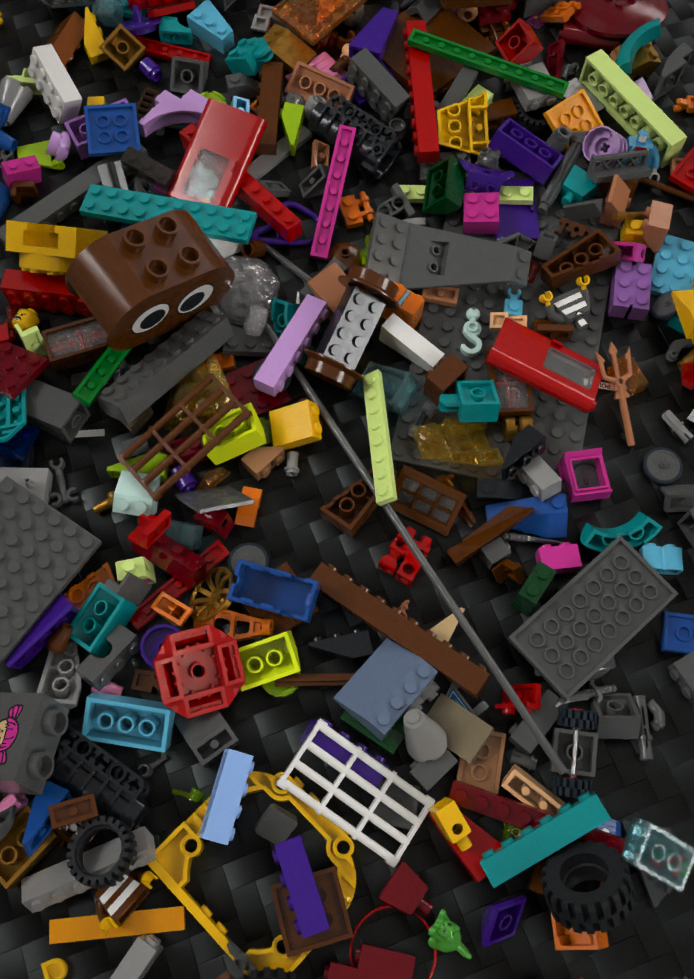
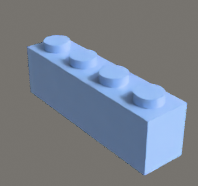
M224 749L198 836L199 838L228 845L229 841L233 840L235 834L234 822L235 819L239 818L242 810L240 801L242 796L246 795L248 789L247 777L248 774L251 775L254 768L252 755L232 749Z

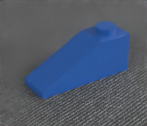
M47 781L42 795H36L33 799L22 840L26 855L29 857L34 854L53 830L48 806L72 799L69 790L50 781Z

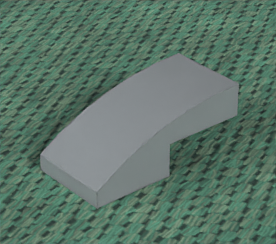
M260 4L258 12L254 16L251 30L267 33L271 25V16L276 11L275 7Z

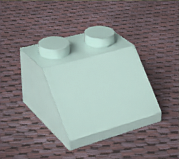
M122 470L114 492L112 512L140 516L141 514L146 516L150 514L155 515L157 513L158 501H153L149 493L128 470ZM137 472L141 479L148 475L147 473ZM160 475L148 484V487L153 492L160 486Z

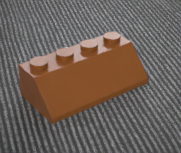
M76 11L59 24L46 44H52L65 69L67 68L65 66L66 63H69L74 57L73 52L80 48V41L84 40L85 20Z

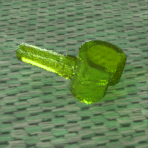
M194 787L190 793L175 788L172 789V794L183 796L195 803L199 802L203 795L202 792Z

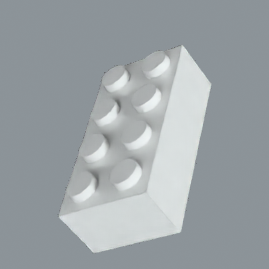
M52 44L33 47L28 72L33 77L37 89L42 93L44 102L51 109L52 116L56 118L58 124H63L68 120L78 117L82 97Z

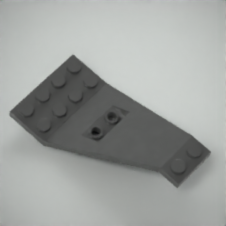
M377 212L374 216L365 268L381 274L393 283H401L408 290L510 283L524 288L527 286L532 252L517 246L408 223Z

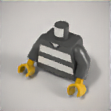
M588 275L584 276V283L581 277L577 278L576 284L581 287L580 290L576 288L553 298L551 291H547L545 295L539 296V301L545 303L544 308L551 322L571 324L573 327L576 326L580 332L589 326L586 322L591 311L589 288H586V285L590 282Z

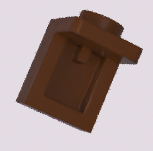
M29 180L13 181V188L10 189V196L14 199L16 205L21 204V197H38L39 194L35 182Z
M506 557L491 569L499 584L503 583L507 578L514 580L520 585L526 581L523 567L518 562L514 563Z

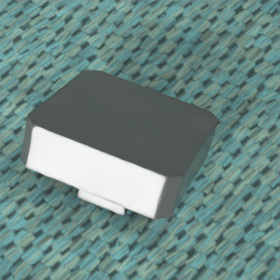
M275 803L270 804L256 822L255 832L274 844L286 841L298 825L297 817Z

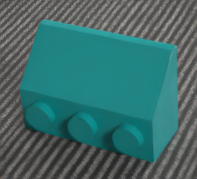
M98 582L70 625L74 629L70 638L88 652L104 658L111 649L105 638L119 624L126 627L138 606L117 595L104 586L103 583Z

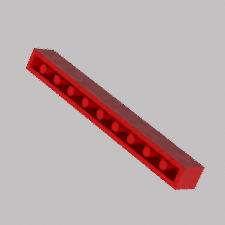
M406 21V27L402 30L403 39H406L404 41V51H407L405 53V64H408L406 66V76H409L407 88L411 90L409 92V102H412V105H410V116H413L411 118V129L415 131L412 133L413 143H416V146H414V156H417L418 163H438L439 142L429 52L407 45L408 38L414 28L427 33L426 21Z
M193 123L179 132L185 149H187L196 128ZM202 148L198 160L203 162L207 169L212 170L219 180L222 179L229 163L228 158ZM246 172L237 196L253 211L257 212L264 221L289 243L302 235L301 220Z

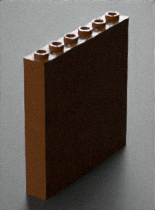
M442 7L426 23V31L429 34L492 56L496 54L497 48L467 22L459 19L458 15L451 9L444 10ZM406 9L398 15L397 26L382 61L398 80L402 88L409 94L411 92L407 88L409 76H406V66L408 64H405V53L407 51H404V41L406 39H403L402 30L406 27V21L422 19L418 13L410 16ZM429 53L434 100L438 101L446 95L462 69L463 64Z

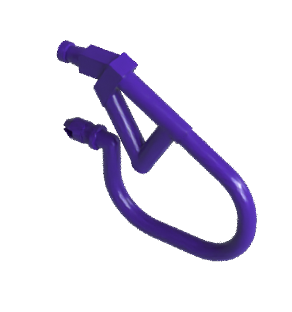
M292 201L282 202L287 208H295L318 222L319 215L303 205ZM269 224L253 229L250 240H262L270 245L292 246L311 245L314 239L313 235L309 239L294 240L289 243L277 231L275 238L259 237V235L273 230Z

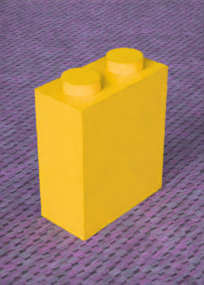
M307 399L269 411L273 447H283L284 450L322 440V426L319 421L320 410L317 403Z

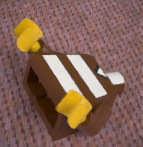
M132 870L128 875H123L125 879L121 882L117 881V885L113 887L108 886L107 889L99 888L96 891L95 895L98 898L95 904L97 917L100 922V928L106 936L109 935L108 930L114 926L115 929L118 926L121 927L150 894L148 890L152 889L150 882L153 879L158 880V877L151 871Z

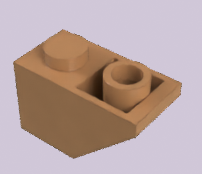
M283 447L254 448L241 458L242 466L259 481L261 478L267 477L275 465L278 466L284 461L285 450Z

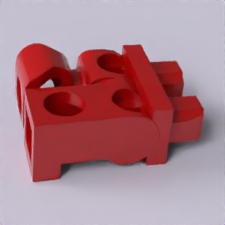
M407 526V531L414 538L417 531ZM398 533L388 549L390 553L380 559L378 567L394 576L398 559H404L396 572L395 579L410 587L422 566L400 533ZM424 535L419 542L413 539L425 558H427L432 539Z

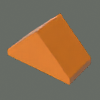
M163 591L150 607L172 625L182 627L193 612L192 608Z

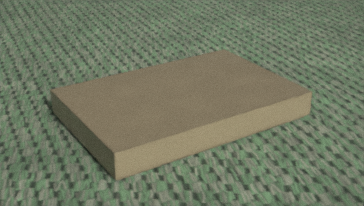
M443 693L440 694L427 714L428 717L444 729L447 736V748L469 764L473 763L494 731L492 726Z

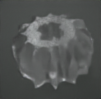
M252 304L244 319V332L252 336H260L267 322V309Z

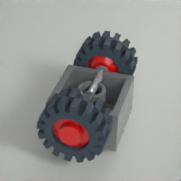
M558 707L557 725L572 727V729L555 726L552 729L551 746L568 770L566 772L568 775H553L552 793L577 798L587 791L590 794L592 793V780L577 777V775L595 777L598 733L581 729L596 730L598 712L579 708ZM550 760L549 769L551 772H558Z

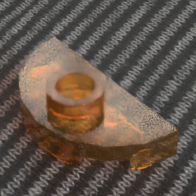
M225 467L208 471L197 490L215 487L230 473Z

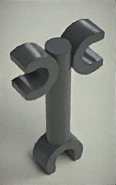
M61 457L60 464L55 466L54 462L50 460L49 464L56 473L60 494L57 492L49 494L51 499L58 498L57 502L51 503L52 507L59 508L62 504L68 502L78 503L80 501L78 496L71 497L73 493L78 492L77 488L71 487L67 490L63 473L66 465L65 461Z

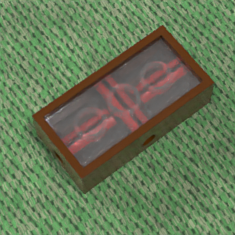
M94 316L41 331L49 361L55 372L99 360L109 347L106 342L107 333Z
M488 345L485 354V360L493 345ZM486 364L487 378L494 381L501 403L497 422H502L503 417H515L516 419L519 416L532 417L534 405L531 386Z

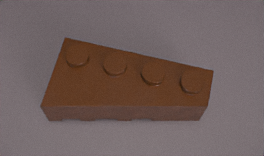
M598 228L541 265V280L553 290L576 281L578 277L584 278L585 275L589 276L620 264L622 251Z
M370 469L368 472L373 478V470ZM394 470L395 483H396V481H397V471ZM362 477L356 483L353 482L348 486V489L343 493L336 495L330 503L323 505L319 509L321 518L353 538L378 504L376 503L375 495Z

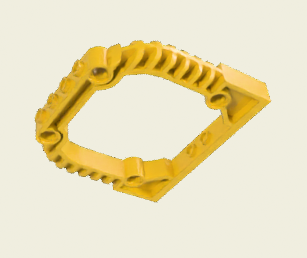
M252 771L251 775L248 774L247 777L248 789L246 795L265 791L277 802L290 801L327 840L326 852L329 859L337 867L345 905L348 909L356 888V870L351 857L354 852V843L348 836L349 834L323 815L316 814V810L286 789L279 790L276 783L284 772H279L273 776L265 772ZM290 775L287 777L290 782L300 789L305 786L297 776L294 779ZM312 792L309 793L310 796L320 802ZM209 797L156 849L157 860L147 865L234 961V957L230 954L227 947L231 939L226 935L228 932L226 927L220 921L216 924L211 918L213 913L204 904L200 906L184 888L190 882L192 858L199 856L204 849V841L198 836L209 803ZM194 839L197 842V849L190 853L187 850V843ZM341 841H346L349 844L350 849L346 854H340L337 850V845ZM282 934L274 939L271 947L250 948L245 954L256 965L258 971L263 970L264 967H270V969L274 970L279 967L288 973V971L293 972L310 951L287 957L286 953H281L277 948L278 942L283 940ZM244 969V970H243L244 974H246V975L248 976V974H247L248 971H247L246 969Z

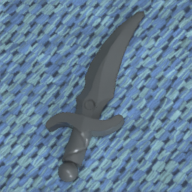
M507 532L502 534V538L509 541L554 545L564 543L562 541Z
M590 680L589 689L576 691L567 701L560 698L554 706L557 708L570 702L589 700L591 697H595L597 700L596 704L600 705L603 695L616 692L617 687L613 684L597 687L594 684L595 680Z

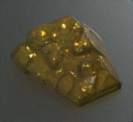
M215 353L211 354L172 387L164 415L177 404V401H181L201 383L210 372L233 395ZM212 382L185 407L192 413L219 387ZM224 393L200 416L217 413L231 399ZM183 409L165 424L166 431L173 430L188 416Z
M446 418L442 424L431 423L413 429V435L422 459L474 467L503 465L504 463L499 449H491L486 438L487 422L465 423L459 422L458 418L454 420Z

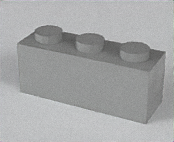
M537 455L527 466H523L516 473L520 481L530 488L531 493L542 502L561 491L562 479L540 455Z

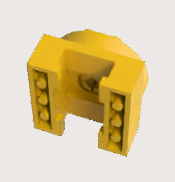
M6 220L5 251L19 252V267H22V271L47 273L48 275H66L69 266L80 252L95 240L107 235L108 231Z

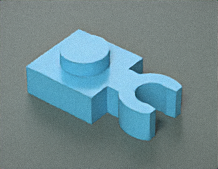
M511 288L507 291L508 299L505 298L504 312H509V316L522 315L523 300H519L521 295L520 289H518L516 295L511 293Z

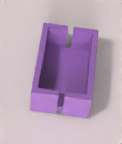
M620 260V264L613 266L610 278L608 316L624 318L629 307L632 306L627 319L639 321L645 319L650 307L652 264L636 262L635 265H632L631 261Z

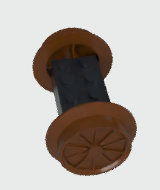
M356 265L351 267L348 276L340 275L338 277L339 282L346 289L316 352L309 349L303 350L308 357L304 366L306 371L348 391H351L355 381H364L365 379L355 371V368L384 308H399V304L395 300L399 287L381 274Z

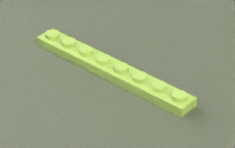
M399 185L409 203H423L426 185ZM501 186L499 204L533 205L534 186ZM463 190L462 204H464V193L475 192Z
M377 369L363 375L365 378L363 389L376 503L382 506L397 500L383 379L382 373Z

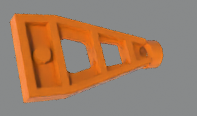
M212 608V609L209 611V615H211V614H212L213 612H215L217 609ZM226 609L221 610L215 617L206 622L194 620L193 628L206 624L215 627L216 619L230 621V631L227 635L236 639L237 642L265 635H273L274 631L273 619H259ZM204 610L199 613L198 617H204ZM237 621L249 622V632L236 634Z

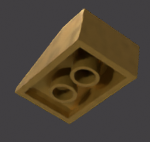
M274 24L263 36L274 54L268 62H283V70L293 73L297 61L309 65L316 56L314 50L289 29Z

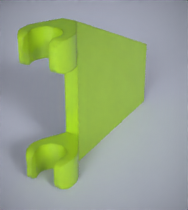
M49 140L17 147L18 158L35 155L41 167L57 170L65 169L63 161L55 159L52 161V156L46 154Z

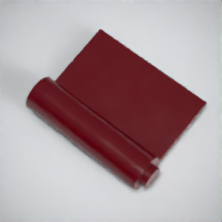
M572 16L567 22L563 23V29H560L558 34V40L562 38L565 44L613 51L620 43V38L603 37L582 29L575 23Z

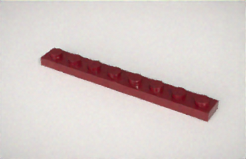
M455 779L449 794V798L454 800L460 807L523 829L529 825L534 828L540 824L539 820L548 814L551 816L555 815ZM596 828L575 840H581V842H587V840H593L595 843L602 842L607 844L608 848L611 846L616 849L621 855L625 844V838Z

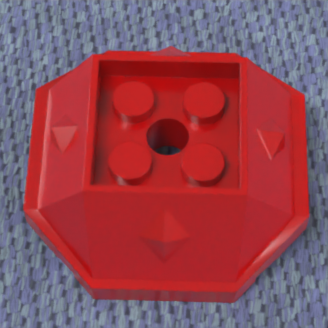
M210 624L168 634L153 660L162 704L187 719L229 707L246 681L237 640ZM196 665L201 667V673L198 676H194L192 672Z

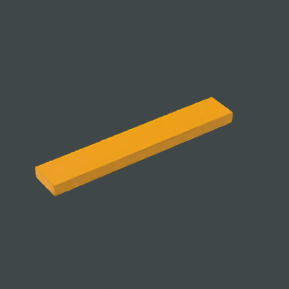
M185 906L134 911L121 927L118 926L116 929L114 926L108 930V936L101 930L97 915L49 920V944L186 930Z

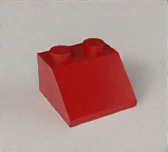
M521 18L495 42L503 58L518 65L532 61L544 49L531 26Z

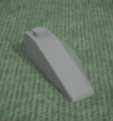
M70 638L65 651H62L61 654H54L49 651L37 689V693H45L69 710L77 707L82 689L81 677L75 670L80 665L78 643Z

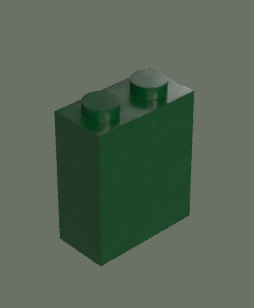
M538 561L510 606L528 616L557 571Z

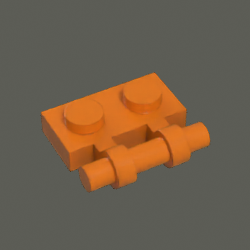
M559 1L554 4V7H549L540 16L541 21L565 23L575 13L576 9L581 8V3L577 1Z
M365 191L359 193L360 199H356L354 194L341 197L339 207L347 229L364 226V219H368L369 223L374 221L375 213L373 208L370 207V199ZM359 207H364V211L360 212Z

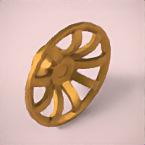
M216 567L207 572L205 578L196 585L189 602V607L193 609L190 615L193 620L206 622L215 617L221 610L228 609L232 601L228 600L227 596L231 583H233V575L229 569ZM223 572L226 573L227 575L224 576V577L221 579V582H220V576H221V574H222ZM216 573L214 584L211 579V576ZM229 580V588H224L225 582ZM205 581L211 592L201 587ZM198 592L208 596L207 598L195 599ZM203 604L196 609V611H194L195 605ZM212 608L217 609L215 612L209 615V611ZM204 610V617H198L199 613Z

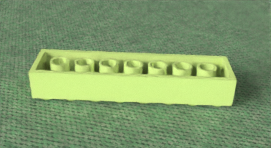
M602 49L587 56L579 81L605 106L604 109L630 136L637 137L640 130H645L649 133L648 138L653 140V145L657 147L660 155L659 166L661 168L670 164L671 158L678 157L687 139L684 132Z

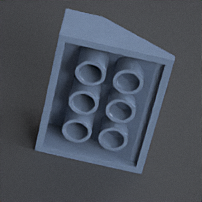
M386 638L335 695L333 700L382 741L430 685L438 671L421 657Z

